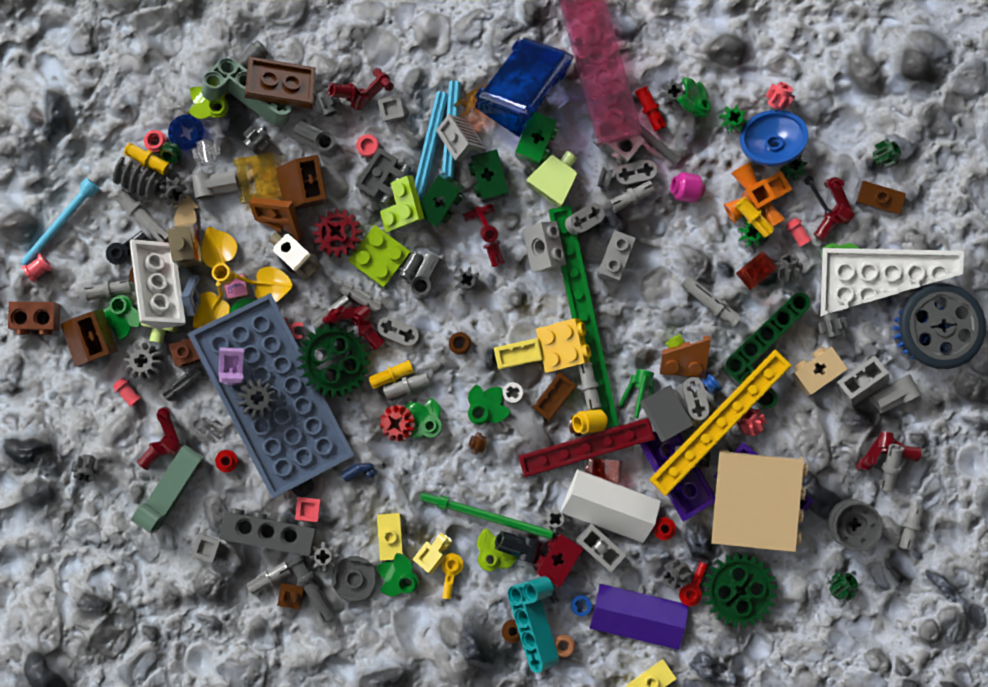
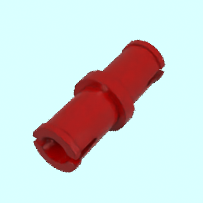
M648 85L636 90L635 94L643 107L642 112L644 115H647L654 129L653 131L656 132L665 128L667 124L658 109L660 106L658 103H655Z

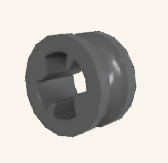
M602 167L597 184L598 187L603 185L605 189H608L613 174L612 169L607 171L605 167Z

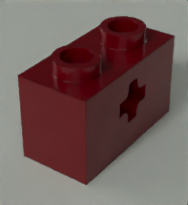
M559 533L557 537L553 535L552 540H549L546 546L549 548L545 556L540 555L535 567L538 568L536 574L549 578L554 585L560 588L581 554L583 547ZM561 553L563 562H558L554 565V560L551 558L552 555Z

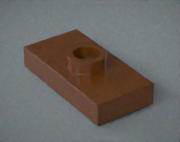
M863 180L855 203L899 216L906 193Z
M559 372L532 408L550 422L578 385Z

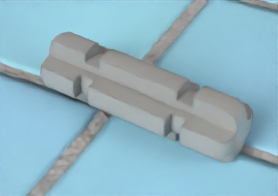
M348 282L343 284L341 292L344 295H350L351 299L368 306L375 313L380 311L383 305L381 301L376 298L373 299L371 295L359 288L355 289L354 285Z

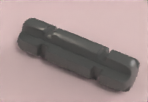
M195 366L189 370L188 374L185 373L173 382L171 387L165 388L162 391L165 399L168 401L173 400L177 393H182L194 384L193 381H198L202 378V371Z

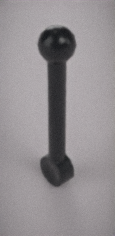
M807 176L804 179V183L810 186L824 209V214L832 212L813 184V177Z

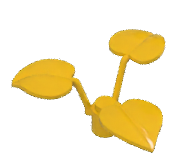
M209 226L202 241V258L206 265L213 268L212 276L217 280L216 286L218 287L219 296L213 292L200 294L201 303L196 314L193 316V327L198 329L229 314L230 305L222 300V285H229L234 279L256 285L254 293L257 299L271 293L275 302L280 301L292 289L293 284L283 271L274 267L260 269L256 275L257 281L234 273L226 265V262L232 261L237 254L238 245L236 240L228 233Z

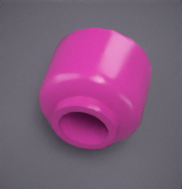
M681 172L673 177L670 192L678 201L695 203L700 197H703L706 187L700 175Z

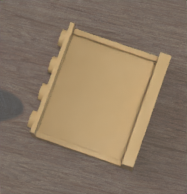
M719 449L712 544L796 552V545L800 546L801 532L798 531V523L803 522L804 512L803 509H800V500H805L806 486H802V477H807L808 464L804 463L803 457L797 459L732 453L729 450Z

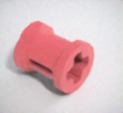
M41 253L29 265L22 266L24 273L33 283L37 282V278L45 272L53 270L51 264Z

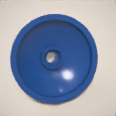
M769 110L753 116L743 126L740 133V146L745 156L751 161L764 166H780L790 163L804 152L808 144V129L804 121L797 115L784 110Z

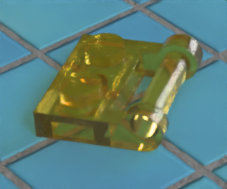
M273 153L233 159L234 167L237 168L241 196H239L240 204H248L253 197L266 199L281 198ZM252 165L256 194H250L245 166Z

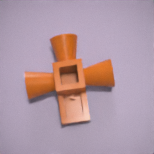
M751 162L744 164L731 173L746 189L741 194L742 198L745 196L757 210H761V215L773 227L786 220L771 204V202L792 190L781 170L759 182L756 179ZM742 198L723 204L728 217L733 223H736L744 216L734 207Z

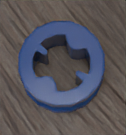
M710 374L707 375L706 380H701L706 391L713 397L716 395V391L722 390L720 384Z
M582 595L574 597L570 604L572 612L578 616L589 614L592 608L590 599ZM581 599H584V605L587 606V609L578 612V607L575 603L577 600L581 602Z

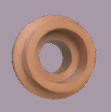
M563 634L554 639L558 657L567 658L574 653L575 642L570 636ZM561 642H566L568 644V648L566 650H561L559 648Z

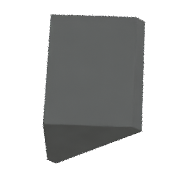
M671 385L640 401L661 442L693 425Z

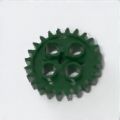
M326 324L323 326V331L320 327H317L315 334L313 332L307 334L310 340H302L305 347L298 349L303 356L296 358V360L302 362V365L297 367V369L304 370L305 372L300 378L307 377L309 380L306 386L313 384V392L321 389V396H325L329 392L330 398H333L337 392L340 398L344 396V391L349 395L353 393L352 388H360L358 382L362 383L366 380L362 374L369 373V370L364 368V366L371 364L370 361L365 360V357L370 352H363V348L367 344H359L361 336L354 338L355 330L347 333L345 325L340 330L337 324H334L331 329ZM335 340L342 344V351H338L334 347ZM315 350H318L322 353V361H319L315 358ZM347 351L351 352V355L320 371L316 369L317 366ZM345 361L351 362L353 366L352 371H348L345 368ZM326 370L333 374V381H328L325 378Z
M733 553V559H730L728 555H724L725 562L717 559L718 567L710 566L713 572L712 575L705 574L710 580L709 582L702 583L703 586L708 588V591L702 592V595L709 596V599L704 603L706 605L712 604L709 612L714 613L717 611L715 619L720 620L724 617L723 624L725 625L731 620L734 628L737 627L738 622L741 623L743 628H746L747 621L752 626H755V618L764 621L761 614L770 615L767 606H775L770 601L771 598H777V595L772 593V590L778 587L770 583L775 579V576L767 575L771 570L769 567L762 569L764 561L760 560L755 563L756 556L752 555L747 560L746 553L742 554L741 559H739L737 553ZM736 568H741L743 571V576L739 580H735L732 576ZM749 574H753V577L744 585ZM759 582L761 590L758 594L754 595L750 590L751 585ZM737 585L743 586L742 590L744 593L742 595L739 593L736 595L737 590L735 587ZM721 586H727L729 589V594L725 598H720L718 595V590ZM734 597L731 605L727 607V602ZM741 600H745L747 604L744 612H738L736 609L737 603Z

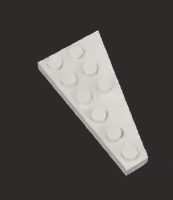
M822 248L820 316L963 274L964 251Z

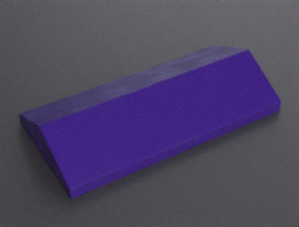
M654 431L655 440L640 444L655 472L675 453V447L681 446L685 442L681 433L661 442L658 434ZM693 468L668 494L683 522L715 503V494L700 468Z
M599 583L589 628L679 650L686 627L689 606L680 602Z

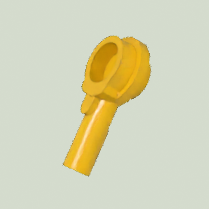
M455 553L445 555L446 557L441 562L442 571L446 574L442 594L444 599H451L455 575H458L463 569V560Z

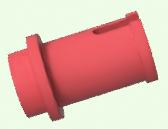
M796 217L785 225L787 226L786 231H790L798 246L801 247L812 239L802 226V220H798Z
M121 378L113 385L114 392H118L129 407L134 406L141 397L128 384L129 380Z

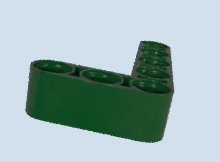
M799 292L789 297L724 360L722 364L723 372L737 387L754 371L750 365L809 309L811 301L807 294ZM795 298L802 300V309H797L794 306ZM778 314L786 315V325H781L778 322ZM763 329L770 331L771 339L769 341L762 338L761 331ZM747 344L755 348L754 356H748L745 353V346ZM730 360L738 362L739 370L737 372H732L729 369ZM772 387L766 392L770 395V403L764 405L761 399H759L755 403L758 408L768 409L776 405L778 396Z

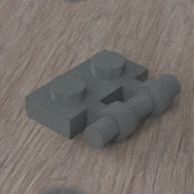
M378 148L355 186L374 198L381 191L385 195L380 202L388 206L391 200H395L391 185L387 187L384 185L390 174L395 176L394 181L403 178L409 174L412 168L404 164L401 170H398L395 166L399 160L383 149Z

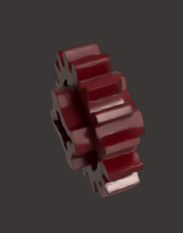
M335 208L334 214L327 210V217L324 218L320 215L319 218L322 222L314 224L318 228V231L313 232V235L318 237L314 242L316 245H321L319 248L321 252L327 250L329 257H332L334 253L337 258L341 257V253L349 256L348 250L356 251L357 249L354 244H361V240L357 238L363 235V232L357 229L361 226V223L355 221L356 216L354 214L349 216L347 210H344L342 214L338 208ZM327 228V235L324 237V231ZM332 228H334L336 231L338 230L339 232H341V235L344 238L342 239L340 236L338 237L337 235H335V232L332 230ZM352 228V235L349 239V231Z

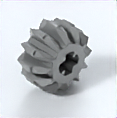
M142 342L141 348L138 344L133 345L134 352L131 350L126 351L130 355V359L124 358L123 362L130 363V365L126 366L125 371H132V378L135 379L139 375V380L145 381L146 376L149 379L154 378L152 371L158 374L161 372L156 366L163 365V361L157 360L162 353L159 351L155 352L156 346L151 345L148 348V344ZM144 358L148 360V362L143 365L139 364V361L143 360Z

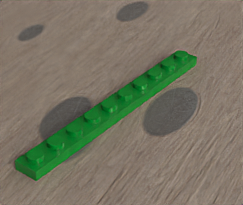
M567 205L548 209L550 221H557L566 265L560 268L571 319H581V322L586 327V335L584 337L586 344L589 345L591 350L589 360L592 363L595 381L599 384L597 390L602 406L596 409H601L606 414L608 419L606 428L618 426L577 235L570 234L565 227L566 219L572 215L571 206Z

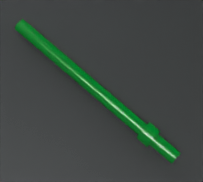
M424 492L421 495L420 501L436 505L441 510H453L551 540L553 537V530L451 501L446 496L441 495L438 497Z

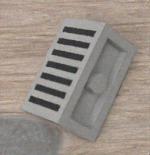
M448 114L436 129L455 161L462 162L472 149L483 153L487 150L466 119Z

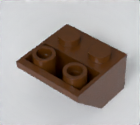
M318 155L294 159L276 168L282 200L292 201L295 210L329 203L321 160Z
M103 309L85 313L60 324L76 367L118 352Z

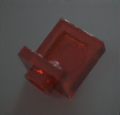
M762 251L736 272V275L751 290L776 270L777 266Z
M590 458L586 464L585 472L613 483H621L622 460Z

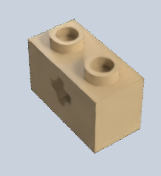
M821 347L812 353L814 358L806 362L804 359L794 366L795 371L791 375L806 396L813 394L848 369L833 347L827 349ZM819 365H820L821 368H822V369H820V371H819L820 373L815 374V373H814V370L816 369L815 366H819Z

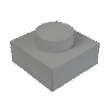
M399 95L378 99L383 123L405 118Z
M201 533L198 534L191 556L214 563L221 540Z

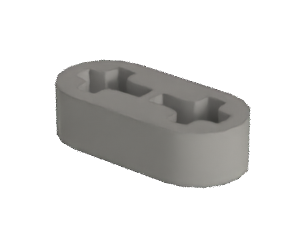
M651 160L623 164L615 172V181L621 186L647 182L655 177L657 166ZM644 165L653 170L649 176H646L645 173L638 174L637 171L643 170ZM622 170H625L626 173L634 172V175L628 177V181H624V178L619 177Z
M597 203L590 204L566 219L565 227L572 235L585 232L604 219V210ZM594 211L596 215L589 219L588 215ZM581 219L582 223L575 227L574 223Z
M384 317L378 323L379 333L394 342L410 347L414 346L419 340V333L416 328L399 320ZM390 321L392 322L391 326L398 330L396 333L393 331L384 333L385 329L382 325L388 324ZM409 330H412V335L415 336V339L405 342V337L399 334L400 331L408 333Z
M691 377L683 383L682 392L689 417L695 421H700L708 416L709 405L702 381L696 377ZM690 382L699 386V389L696 390V398L693 397L692 391L687 390ZM696 400L699 407L704 408V411L701 412V417H698L697 413L693 414L692 409L696 408Z

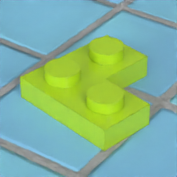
M413 175L391 182L396 205L380 211L385 233L394 232L424 219Z

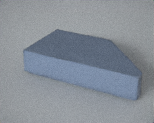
M198 275L190 276L181 296L187 316H194L201 303L200 294L197 293L196 289L200 281Z

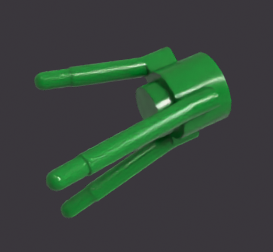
M637 369L636 374L631 375L630 382L618 405L619 407L624 405L635 384V388L640 389L635 408V419L639 417L640 401L643 400L644 391H648L649 388V396L654 394L656 380H653L654 373L643 369Z

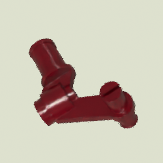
M375 68L373 75L376 79L366 90L362 88L357 89L353 83L348 85L330 83L328 95L331 98H345L351 102L350 106L353 109L361 111L383 87L386 91H391L394 88V84L391 83L387 73H383L380 68Z
M831 177L826 179L827 182H824L825 187L830 189L837 204L832 209V212L823 215V221L813 233L816 238L823 242H826L835 226L841 223L848 224L855 215L842 187L844 186V181L837 177Z
M491 203L483 207L476 206L474 207L475 210L462 213L465 223L476 218L480 221L482 228L479 233L481 239L488 242L483 245V248L487 250L491 267H497L498 263L500 265L504 264L505 260L499 247L500 240H496L498 231L495 227L489 225L484 215L495 212L493 204Z
M365 305L343 309L344 306H339L337 309H331L327 316L322 318L323 323L327 321L325 325L351 319L352 323L358 327V335H362L372 346L373 350H376L385 342L372 327L373 324L370 320L372 311Z
M168 407L158 409L156 414L165 435L160 441L150 443L148 450L137 460V463L147 471L160 456L169 453L173 456L182 446L179 444Z
M881 432L865 456L856 464V469L858 471L861 470V472L870 470L876 464L877 458L881 453L888 454L890 444H897L904 448L901 459L916 462L921 458V448L902 445L901 442L894 438L893 433Z

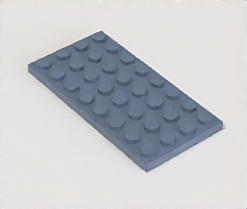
M271 293L187 334L272 499L354 456L324 396H321V390L313 392V384L306 386L309 379L307 377L300 378L305 372L304 370L297 369V367L302 365V362L296 360V358L303 355L298 351L299 347ZM220 348L244 349L243 383L226 385L223 382H219ZM262 379L261 387L270 383L271 385L267 392H276L275 395L269 396V399L276 400V404H268L273 409L271 413L263 409L265 417L261 418L257 411L256 417L253 419L250 416L252 410H249L245 415L242 414L246 406L238 407L237 403L244 401V399L237 398L236 395L238 393L245 394L240 387L245 385L249 388V380H252L256 387L257 380ZM256 393L254 396H251V401L254 400L253 404L257 405L258 402L262 401V397H258L260 394Z

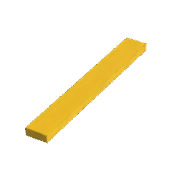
M776 349L773 350L648 481L662 495L667 496L792 365Z

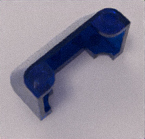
M525 37L522 40L517 39L511 49L513 51L488 85L486 87L482 86L475 95L477 102L474 107L518 137L525 131L526 123L533 118L535 111L555 84H558L559 81L561 82L565 77L574 58L567 51Z

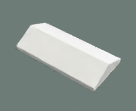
M131 239L130 249L140 323L156 329L185 325L178 265L172 261L169 243Z
M577 469L560 512L644 543L655 526L661 501Z

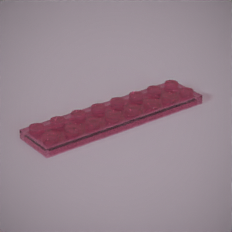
M558 0L598 146L641 136V125L606 1Z

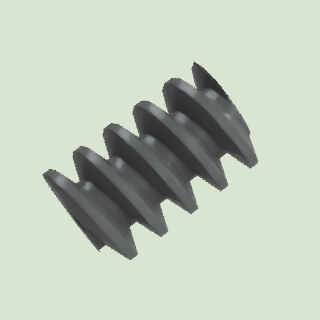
M122 156L115 166L113 183L121 184L123 188H129L133 193L137 191L138 195H145L148 200L156 197L161 190L158 185L164 182L165 177L161 176L157 180V172L148 176V168L140 172V164L132 168V160L125 165V157Z

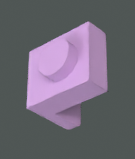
M220 348L219 382H223L226 385L243 383V348Z

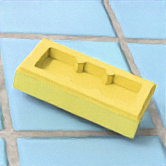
M538 338L494 347L498 370L543 361Z
M400 513L378 514L380 561L394 560L396 553L403 554Z
M661 659L625 686L666 687L676 680V677L665 661Z

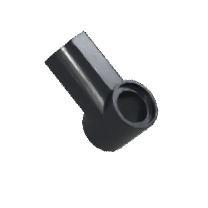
M500 531L494 543L496 550L516 556L517 559L536 564L543 542L526 536L520 537L506 531Z

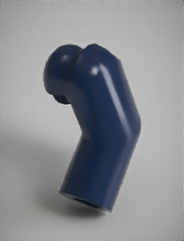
M360 463L346 469L341 475L344 481L349 482L362 473L365 474L367 479L372 478L377 474V471L372 463Z

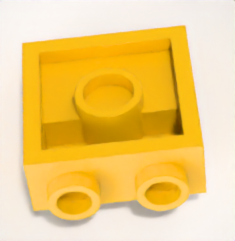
M574 318L536 329L545 373L590 363L591 350L585 341L586 327L581 322V319Z

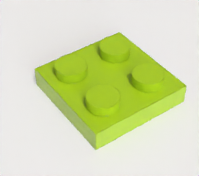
M374 225L357 247V250L350 256L348 262L385 288L411 251Z

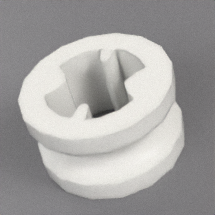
M511 382L504 387L503 397L507 402L516 403L522 398L523 389L518 383ZM509 387L513 389L518 388L519 393L517 394L519 396L516 399L514 397H507L506 393H509L507 391Z

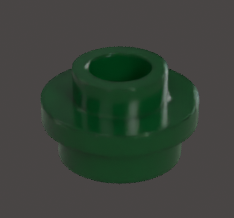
M166 142L161 146L160 155L166 162L175 163L182 158L183 153L177 144Z

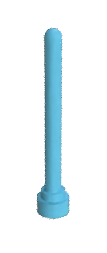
M88 178L82 181L79 189L80 192L21 260L22 265H29L85 199L97 194L100 188Z

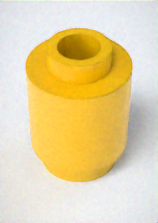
M601 409L580 411L572 419L574 430L581 434L604 431L608 423L607 416Z

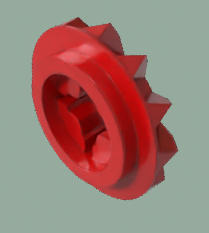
M391 406L385 409L384 414L380 417L381 424L379 427L382 428L383 435L389 438L390 441H404L414 431V417L410 410L404 406ZM393 418L395 420L403 418L399 423L400 429L398 427L391 429L394 424Z

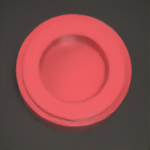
M365 134L357 140L356 147L361 156L371 158L378 150L379 143L373 135Z

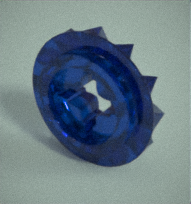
M192 115L176 117L168 129L171 143L177 144L180 149L185 151L196 149L202 143L205 134L203 124ZM182 125L188 130L192 129V132H190L191 140L185 136L181 137L184 133Z

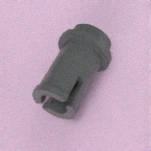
M411 251L405 265L399 269L401 271L399 276L411 281L415 277L414 274L424 257L417 252Z

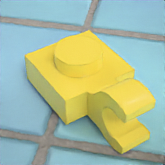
M440 533L433 544L426 541L413 560L427 573L432 575L446 557L441 552L446 550L453 541L448 536Z

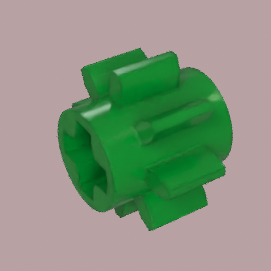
M738 105L731 110L726 106L724 109L726 115L720 114L719 119L723 120L720 128H727L728 134L734 129L740 132L742 130L740 124L745 125L747 123V120L743 119L746 111L741 112L738 109ZM730 116H731L732 118L736 117V118H737V121H736V122H735V121H731V122H730V121H729Z
M746 220L743 223L745 229L739 228L737 232L741 233L738 242L744 241L746 243L745 248H748L752 243L755 247H758V239L764 240L766 237H763ZM755 231L756 235L748 237L747 233Z

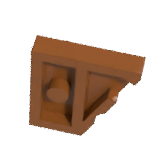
M253 197L250 200L249 204L255 221L268 225L280 233L282 230L293 234L294 240L300 241L303 233L292 201Z
M704 336L701 341L691 344L688 341L680 344L678 347L662 350L660 374L705 378L711 337Z

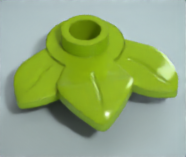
M202 87L190 88V95L195 103L189 109V113L198 119H205L210 116L222 118L227 114L229 105L225 99L226 92L219 99L210 101L202 96ZM217 104L222 106L219 111L214 110Z
M487 528L480 533L477 539V547L480 552L477 559L478 565L484 571L511 567L517 560L516 556L496 550L494 543L496 537ZM488 555L493 558L491 564L486 561Z

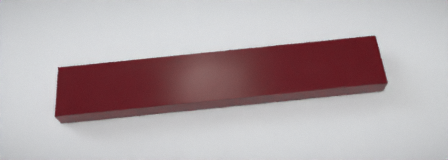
M645 418L522 454L518 458L525 478L649 442L656 438L649 418Z

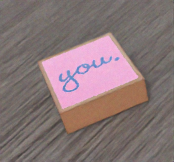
M244 273L238 274V275H240V276L246 278V276H245ZM234 279L231 284L223 285L226 300L228 301L250 296L248 285L244 281Z

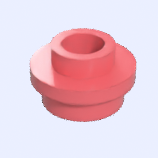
M159 130L149 131L144 138L145 147L154 153L160 152L161 146L167 142L166 136ZM155 138L160 140L158 145L152 144Z

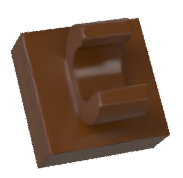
M282 582L277 606L300 610L304 588L300 585Z

